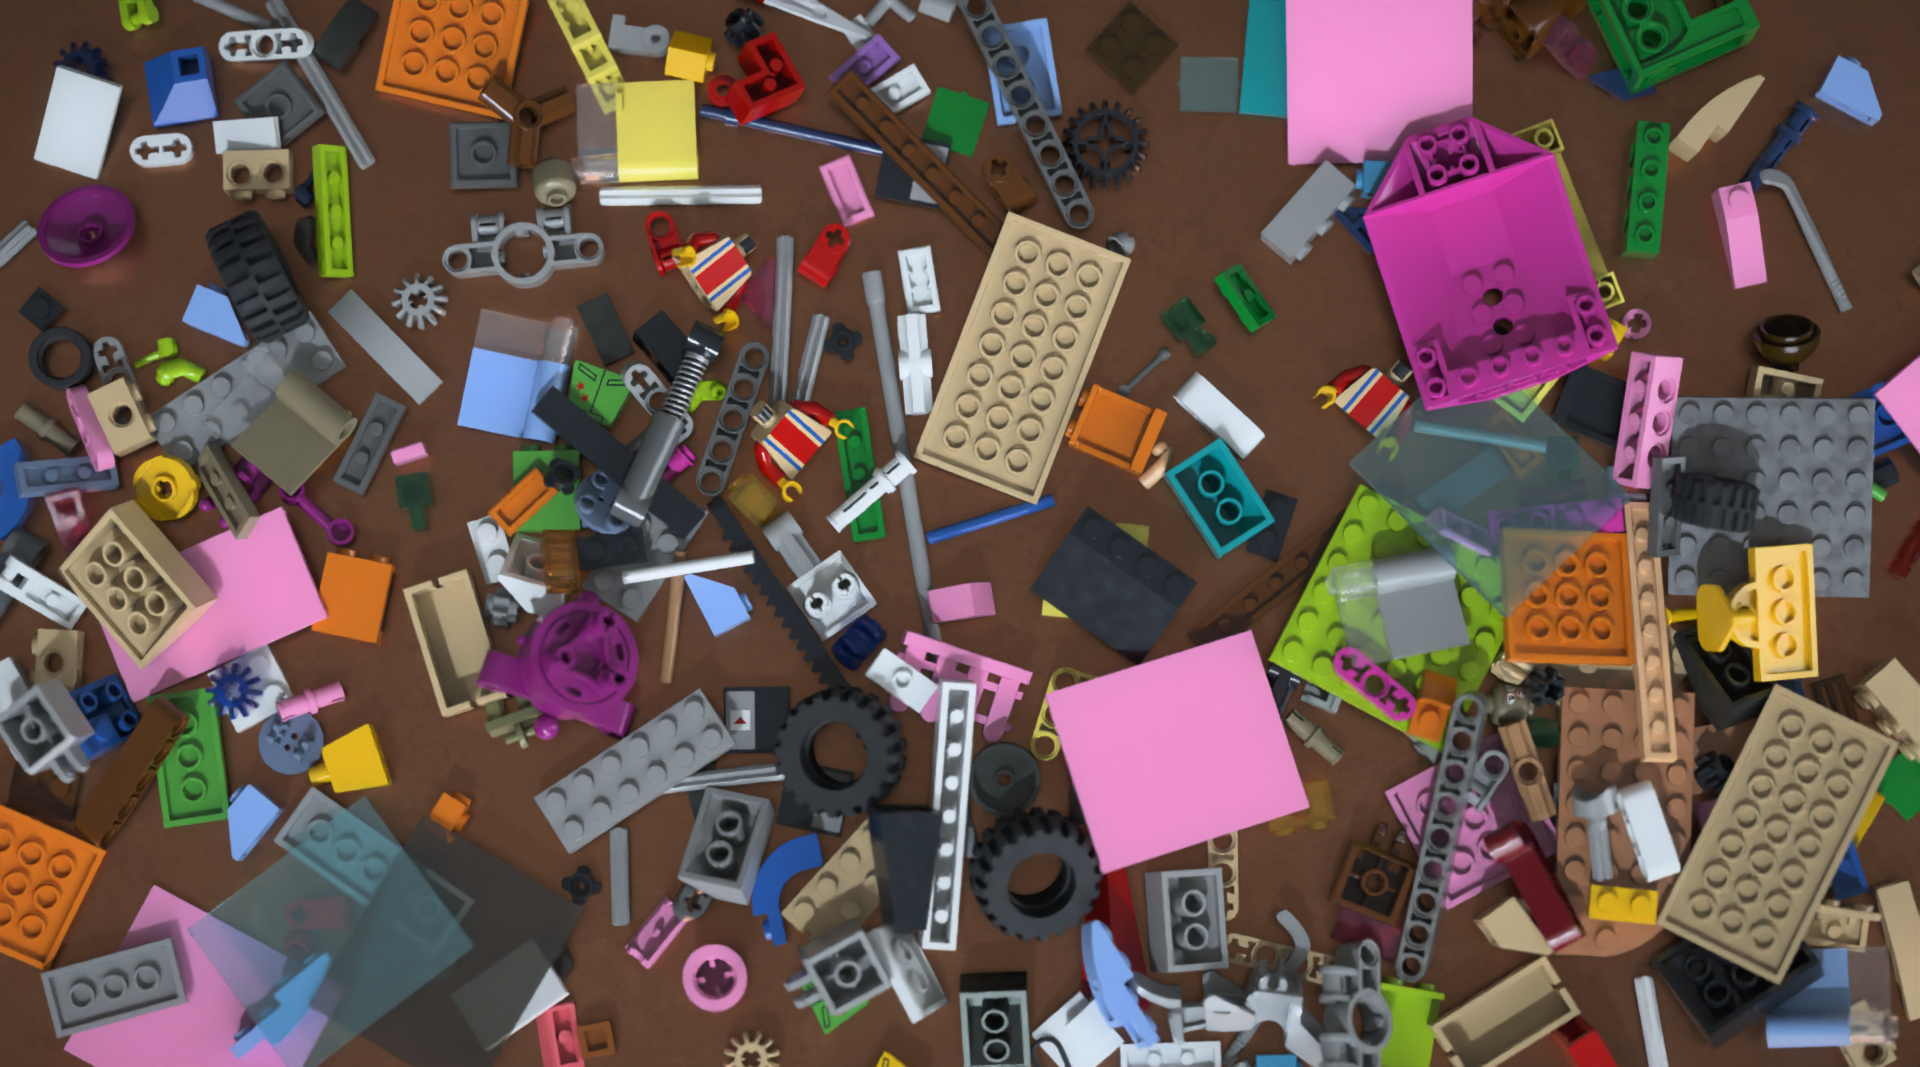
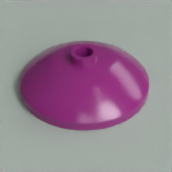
M105 185L78 187L59 196L44 211L38 224V241L46 256L57 264L74 268L93 266L110 259L127 244L135 228V211L125 194L113 187Z

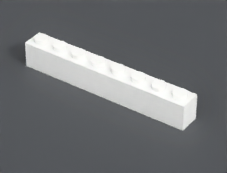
M938 678L929 806L941 812L942 819L927 930H919L918 943L922 949L956 950L976 683L972 680Z

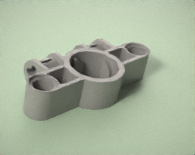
M564 204L563 208L555 209L536 207L537 225L528 222H518L507 226L504 210H499L498 214L478 216L477 213H471L472 243L456 244L448 247L443 253L442 262L446 270L456 278L500 275L507 283L514 287L529 289L545 283L551 277L554 270L599 265L606 256V248L599 236L594 233L573 234L570 204ZM530 234L542 238L546 243V246H542L546 261L542 270L532 276V273L521 274L520 278L514 277L504 270L502 264L506 263V253L502 250L514 236L530 237ZM588 242L597 243L599 246L597 254L593 257L583 256L581 251L584 244ZM457 254H464L467 257V263L461 269H453L451 267V260Z
M1371 939L1342 943L1336 950L1335 966L1319 968V974L1322 975V995L1319 996V1002L1327 1004L1323 1019L1325 1033L1319 1035V1041L1322 1042V1062L1319 1063V1067H1381V1050L1390 1040L1393 1021L1388 1003L1381 995L1380 950L1378 945ZM1355 1004L1359 1007L1364 1020L1362 1040L1357 1037L1352 1024V1011Z

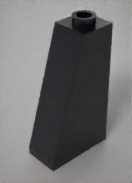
M867 804L866 811L882 921L894 928L893 931L898 934L911 935L914 933V930H927L942 813L928 804Z

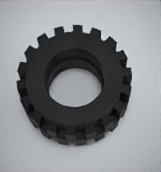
M1693 472L1681 473L1676 476L1670 516L1679 522L1728 532L1751 531L1754 528L1760 489L1751 483L1733 478Z

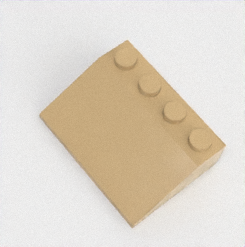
M134 499L110 508L57 570L58 574L141 670L146 668L201 619L218 599L215 593Z

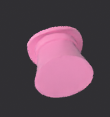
M717 944L703 946L694 951L685 963L683 969L684 989L690 1000L698 1007L707 1011L726 1010L739 1001L746 989L747 970L745 964L734 950L726 946Z

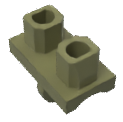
M515 696L519 711L511 714L507 713L503 701H496L486 705L488 722L484 723L487 733H490L492 738L509 733L504 735L507 745L519 741L522 749L529 747L527 737L535 735L533 725L531 724H534L535 719L542 714V712L532 706L531 701Z

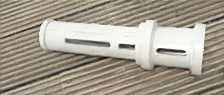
M899 449L895 451V457L881 469L875 468L873 470V478L826 516L827 520L839 533L884 493H893L896 490L895 486L910 473L914 475L918 472Z

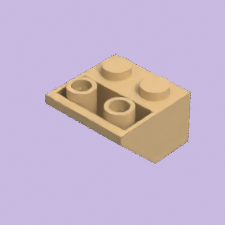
M1503 896L1473 919L1494 947L1549 955L1553 952L1538 926L1534 925L1530 920L1529 916L1532 914L1522 898Z

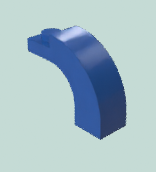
M15 437L0 446V540L6 541L10 533L17 526L24 527L37 501V497L19 498L13 467L17 462L33 461L23 441Z
M818 833L795 838L780 846L766 859L757 874L752 893L753 916L767 913L768 920L762 921L766 940L773 939L774 946L788 943L780 907L781 893L785 884L798 872L825 865Z

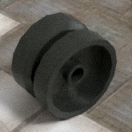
M995 742L985 746L974 756L970 765L968 788L973 800L984 811L995 816H1013V811L1018 809L1025 811L1035 801L1040 790L1041 773L1035 757L1025 747L1013 742ZM1002 773H1007L1011 777L1009 784L1006 786L998 782V776Z

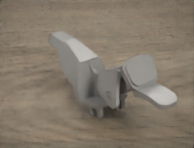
M1261 958L1258 969H1253L1250 973V979L1246 983L1245 990L1214 969L1205 971L1203 973L1204 1000L1200 1002L1182 1003L1180 985L1162 984L1151 980L1139 972L1132 971L1134 976L1128 980L1131 989L1143 998L1168 1008L1173 1041L1178 1045H1184V1032L1206 1028L1207 1031L1221 1032L1248 1031L1253 1028V1025L1261 1021L1271 1020L1283 1028L1286 1048L1312 1067H1319V1063L1322 1062V1042L1319 1041V1035L1324 1034L1322 1025L1302 1005L1301 974L1285 972L1286 966L1282 959L1278 960V968L1275 971H1270L1266 969L1267 958Z

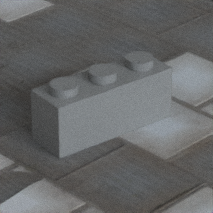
M1325 160L1261 232V240L1290 265L1296 258L1299 261L1303 260L1313 246L1310 242L1317 234L1323 237L1333 226L1334 221L1332 217L1337 210L1340 209L1342 212H1345L1355 201L1356 197L1353 194L1355 193L1356 185Z

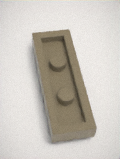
M218 443L206 444L193 467L235 539H247L261 516Z

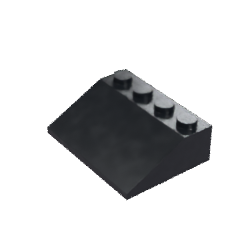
M1087 506L1030 590L1136 665H1140L1193 590L1197 581Z
M1686 938L1681 939L1651 960L1685 1012L1713 1050L1825 976L1821 961L1804 939H1802L1780 985Z

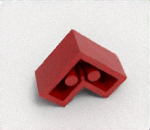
M775 31L748 41L745 44L737 60L747 77L734 82L725 99L740 126L796 103L806 85Z

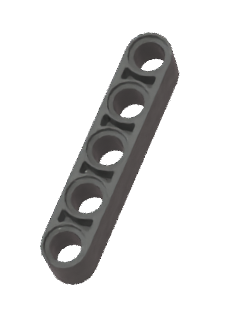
M759 342L747 343L740 351L699 467L696 485L702 495L707 498L714 499L719 495L721 496L727 489L751 420L750 411L757 403L771 359L767 348ZM758 350L764 354V361L759 366L748 365L746 362L748 353ZM742 381H748L753 385V392L745 398L739 397L735 393L737 384ZM731 412H737L743 418L741 425L734 429L726 427L724 423L726 415ZM727 443L731 446V454L727 459L719 460L714 457V448L718 444ZM709 474H716L721 480L720 486L714 491H707L702 485L703 479Z

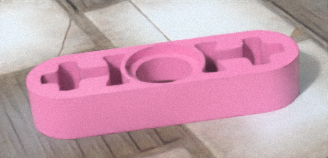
M82 384L67 388L66 396L70 411L95 471L100 472L114 468L113 451L88 399L87 394L89 391L87 387Z

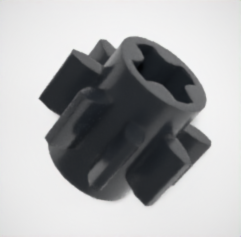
M750 7L746 11L743 8H738L727 16L725 26L728 30L723 35L732 45L740 49L748 41L764 35V31L760 27L765 21Z
M1547 665L1545 670L1535 666L1534 671L1524 678L1526 690L1523 694L1531 698V703L1540 708L1544 706V703L1554 707L1555 703L1565 695L1563 683L1566 679L1558 675V670Z
M1712 750L1695 761L1698 768L1694 770V777L1697 784L1703 790L1709 791L1713 788L1715 794L1722 792L1735 765L1726 754L1722 753L1717 756L1716 752Z

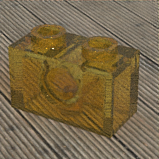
M752 474L747 478L741 475L728 488L731 492L727 496L730 502L757 530L782 508L779 501Z
M1328 780L1302 784L1310 806L1307 808V813L1304 817L1297 819L1288 814L1266 821L1267 830H1276V836L1278 837L1296 833V826L1306 824L1309 826V831L1329 827L1328 820L1336 818Z

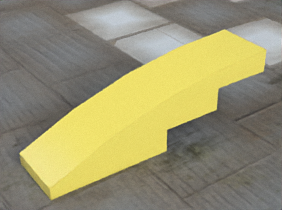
M547 0L605 116L616 111L615 83H623L625 81L584 0Z

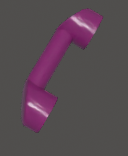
M304 483L292 496L278 486L281 500L287 505H297L327 531L328 541L332 545L342 547L348 545L353 540L354 528L351 522L343 518L333 520L305 495Z

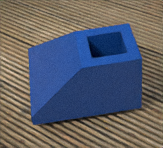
M203 46L170 51L144 63L154 128L219 118L210 54Z
M116 673L69 692L95 731L91 737L80 745L89 761L100 758L124 745L141 720Z

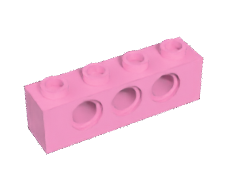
M1631 352L1612 475L1613 483L1633 488L1651 489L1653 457L1667 456L1669 453L1683 358L1661 353Z

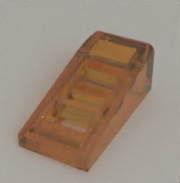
M544 530L541 536L540 554L546 594H579L580 581L575 531ZM553 577H570V579H553Z

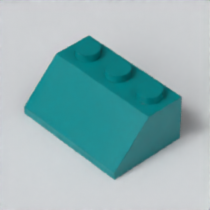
M1222 438L1200 450L1166 472L1163 476L1216 559L1224 556L1275 522V519Z

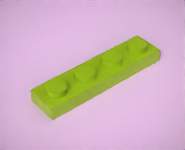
M314 145L312 146L319 277H353L346 146Z

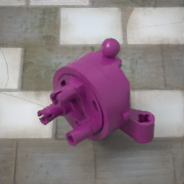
M582 591L577 595L575 602L565 604L539 616L528 628L524 636L519 635L516 642L521 645L518 659L497 651L490 650L486 653L476 683L494 692L508 693L531 701L532 706L542 712L533 724L535 734L541 739L548 740L557 735L559 731L557 719H577L593 726L600 733L608 737L620 740L627 737L636 707L622 699L635 682L638 670V649L634 636L627 624L615 612L600 605L601 600L594 591Z

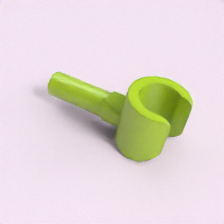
M170 337L158 339V351L133 361L134 366L138 369L154 360L175 357L178 353L176 339Z

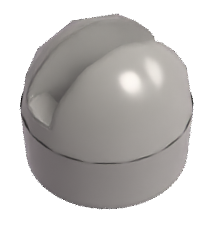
M1118 231L1107 238L1106 246L1108 250L1127 257L1134 250L1135 239L1134 237L1130 238L1127 231Z

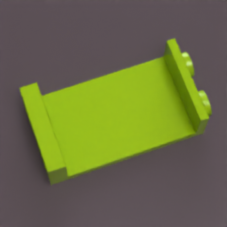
M1384 977V982H1381V995L1390 1008L1393 1028L1388 1044L1381 1050V1067H1430L1434 1036L1427 1024L1438 1018L1440 1000H1444L1445 996L1444 993L1436 992L1437 985L1417 982V988L1404 986L1403 979Z

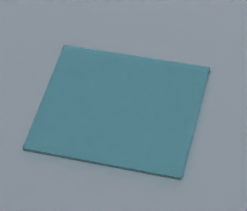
M1522 390L1493 400L1426 411L1422 397H1420L1349 462V465L1505 619L1511 616L1512 612L1625 504H1629L1632 498Z
M365 796L188 928L189 934L193 936L287 1067L318 1066L475 947L473 940L467 936L370 804V800Z

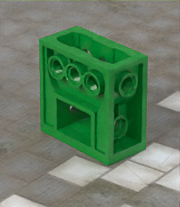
M1586 0L1630 95L1750 44L1760 26L1748 0H1715L1718 6L1717 9L1692 19L1683 0Z

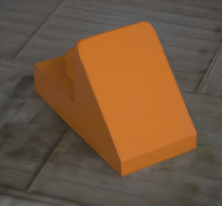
M1424 669L1415 699L1416 710L1410 717L1406 734L1435 743L1440 742L1448 712L1453 709L1455 703L1457 679Z

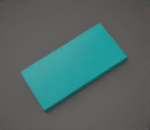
M1249 0L1238 114L1287 118L1286 0Z

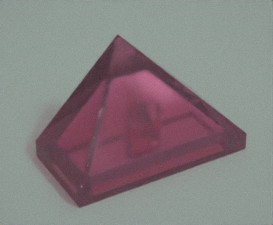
M767 259L751 276L741 297L742 303L766 328L772 329L775 259Z

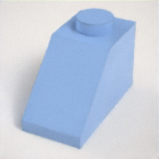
M1838 55L1828 67L1814 96L1873 126L1880 120L1882 113L1869 73L1861 67L1862 64L1855 58L1850 56H1843L1842 58Z
M208 283L207 288L197 284L182 321L189 326L249 349L251 342L233 300L225 296L227 290L212 283Z
M688 574L684 576L715 637L751 619L748 612L753 610V607L745 592L738 594L734 587L696 575Z
M248 784L246 788L241 785L229 799L233 803L227 810L231 853L236 861H243L285 810L255 784Z

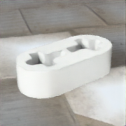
M180 133L141 136L136 138L130 146L131 158L138 165L147 168L183 165L193 158L195 152L192 141ZM180 141L183 146L187 147V150L181 151V157H177L174 152H165V148L176 147V142ZM144 144H147L151 149H159L158 153H150L147 160L138 154V151L143 150Z

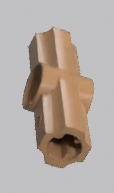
M1522 718L1498 726L1529 822L1541 821L1556 815L1557 811L1526 719ZM1525 762L1535 764L1536 773L1534 776L1526 779L1519 776L1518 770L1521 764Z

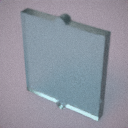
M1181 57L1180 80L1177 82V86L1180 88V111L1237 113L1238 89L1241 87V83L1238 82V58Z

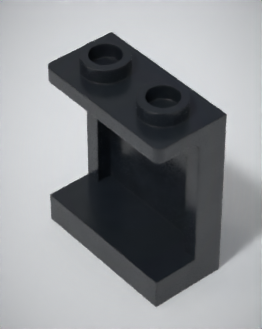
M1588 364L1567 373L1547 423L1616 450L1627 382L1588 367Z

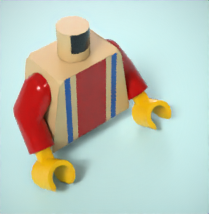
M714 231L691 232L679 248L672 249V258L702 304L716 311L720 309V313L713 317L714 323L724 322L723 332L736 329L739 325V318L736 314L737 308L746 287L747 279L752 273L744 257L753 251L756 245L745 232L733 241L729 236Z
M1400 359L1387 372L1377 364L1372 368L1365 364L1340 372L1327 386H1323L1314 392L1313 399L1319 394H1324L1327 397V403L1321 407L1322 409L1329 407L1335 402L1381 441L1375 451L1376 455H1378L1382 448L1390 450L1391 456L1387 462H1391L1398 452V446L1402 443L1411 427L1413 405L1409 400L1411 393L1402 384L1413 373V370Z
M780 399L772 408L764 401H759L750 411V416L758 422L751 431V437L756 442L753 450L757 467L775 487L779 486L782 489L781 495L786 502H793L787 496L786 488L794 487L797 489V492L802 493L800 484L794 481L788 482L786 478L788 477L792 480L832 433L828 428L830 426L834 428L835 434L841 439H848L839 433L838 428L842 423H847L854 428L851 421L847 419L838 420L835 413L815 401L794 399L788 404Z

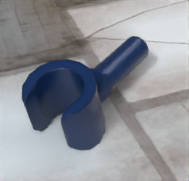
M313 169L305 182L300 184L294 192L296 202L305 209L315 200L314 192L310 190L314 185Z

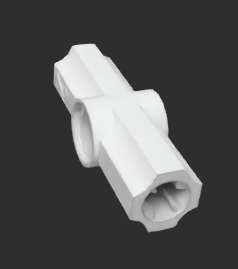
M917 313L897 316L898 339L900 342L898 360L900 381L903 380L905 415L929 414L934 405L933 391L931 389L933 370L931 349H928L925 314Z

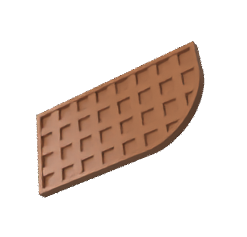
M1564 687L1565 695L1560 699L1555 874L1585 929L1586 936L1558 952L1553 951L1552 954L1582 956L1618 955L1641 946L1664 928L1657 924L1650 925L1586 918L1589 885L1658 891L1657 922L1691 854L1695 693L1672 692L1678 759L1674 762H1641L1635 690ZM1648 779L1654 788L1679 860L1680 872L1650 882L1644 879L1619 808L1618 812L1606 817L1613 879L1593 880L1587 819L1573 815L1570 790L1576 786H1582L1592 792L1604 793L1606 789L1613 785H1616V789Z

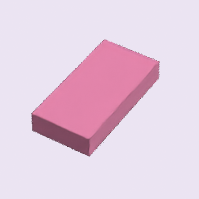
M849 154L819 166L840 220L845 228L874 216Z

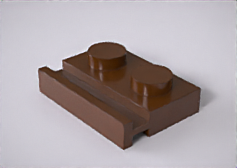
M16 761L9 789L10 795L6 806L16 811L73 822V814L77 806L83 775L75 773V779L66 784L58 778V775L52 768L31 775L24 771L20 763Z

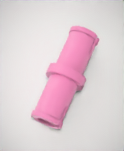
M339 680L314 690H310V688L302 690L303 694L275 702V707L281 722H285L288 719L308 712L311 715L318 713L319 708L344 701L345 695Z

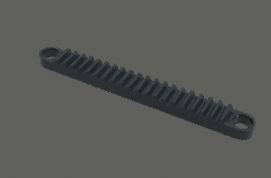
M719 495L706 505L725 531L721 539L724 543L732 542L729 547L730 552L737 553L753 550L755 563L747 564L744 572L747 576L754 575L751 581L754 587L762 586L759 594L761 597H769L766 603L768 608H777L773 614L776 619L784 618L781 627L783 630H792L788 636L791 641L799 640L796 649L798 652H807L803 658L806 663L814 662L811 671L813 674L821 673L818 680L821 685L829 684L827 689L836 686H843L844 689L850 688L848 682L722 497ZM857 732V739H863L862 736Z

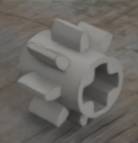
M497 587L496 594H487L483 616L491 618L490 625L508 629L509 622H518L521 605L506 588Z

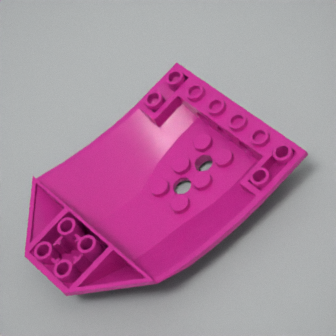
M1472 116L1406 137L1366 210L1363 219L1426 411L1488 401L1555 380L1618 349L1554 153ZM1489 289H1499L1503 293V299L1499 304L1489 305L1484 301V295ZM1499 321H1510L1513 324L1512 331L1506 335L1497 334L1494 328Z

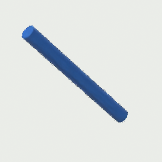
M1047 494L1039 498L1037 505L1025 501L925 533L930 545L1053 507L1055 503L1052 494Z

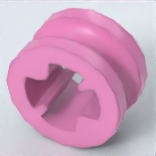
M1641 309L1628 311L1620 321V324L1628 328L1624 336L1631 340H1638L1644 337L1652 326L1649 314ZM1634 316L1640 317L1639 322L1643 321L1644 328L1638 329L1637 333L1631 331L1632 326L1629 328L1627 326V321H1631Z

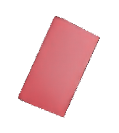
M574 1001L555 1004L536 1017L543 1066L585 1067L577 1032L578 1022Z

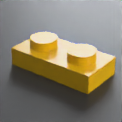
M1589 885L1586 918L1656 925L1658 891Z

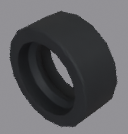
M51 327L42 331L33 340L29 350V366L33 375L42 384L59 391L67 390V388L84 384L91 377L95 367L93 347L90 341L76 330L68 327ZM66 339L73 342L79 348L81 363L73 375L66 378H57L46 371L43 364V354L50 343Z

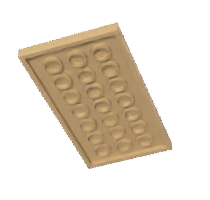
M1008 211L913 458L1037 505L1131 259Z
M1775 684L1656 924L1780 985L1899 746V742Z

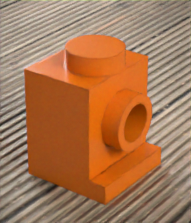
M456 790L452 795L448 792H443L423 827L447 842L455 844L458 837L453 834L455 830L461 832L470 819L471 815L467 811L472 800Z

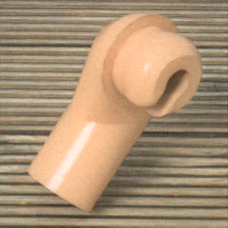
M1161 440L1153 447L1152 454L1158 459L1138 476L1139 481L1147 489H1150L1168 472L1174 458V449L1169 447L1166 441Z

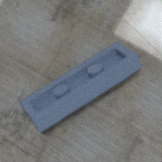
M89 456L17 462L13 467L19 498L115 490L120 485L116 463L114 468L96 472Z

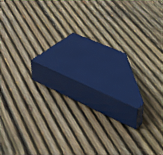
M1619 68L1588 76L1589 82L1598 85L1622 102L1656 94L1655 86L1653 85L1630 95Z
M1349 207L1345 212L1338 209L1334 217L1368 254H1371L1374 250L1363 219L1368 207Z

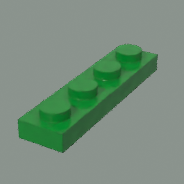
M865 407L833 412L838 420L847 419L854 425V428H852L849 424L842 423L838 428L839 433L848 439H841L837 436L846 500L874 477L872 473L874 472L875 464ZM880 498L850 522L853 543L886 538Z

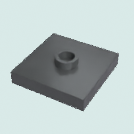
M286 60L281 61L234 100L246 118L278 116L282 149L326 113Z
M449 122L451 189L517 188V168L506 165L510 128L508 122Z

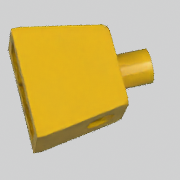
M373 724L363 725L321 748L325 763L308 768L309 777L314 787L331 782L335 793H346L393 784Z

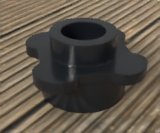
M835 323L832 327V335L824 342V348L829 353L834 352L840 355L842 360L849 361L854 357L853 351L856 345L862 342V335L859 331L847 329L844 323ZM845 339L846 344H840V340Z
M554 458L549 464L551 468L549 474L543 479L544 485L547 488L554 487L559 489L564 495H571L575 491L574 483L580 477L581 470L569 461ZM563 474L565 479H561L559 475Z
M586 866L578 867L575 874L571 877L563 878L561 882L562 889L569 892L573 897L572 902L578 906L584 905L589 896L598 894L601 890V884L598 881H594L590 875V869ZM580 882L584 884L583 889L578 888Z

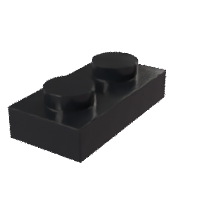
M1266 489L1262 501L1275 519V522L1251 537L1245 552L1277 563L1298 499Z
M642 528L626 530L617 534H599L576 538L581 571L648 562Z

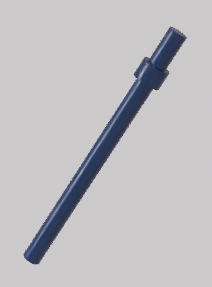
M702 103L700 116L724 121V125L738 128V125H740L730 106L726 109ZM761 117L742 125L882 157L883 150L876 142L766 117Z

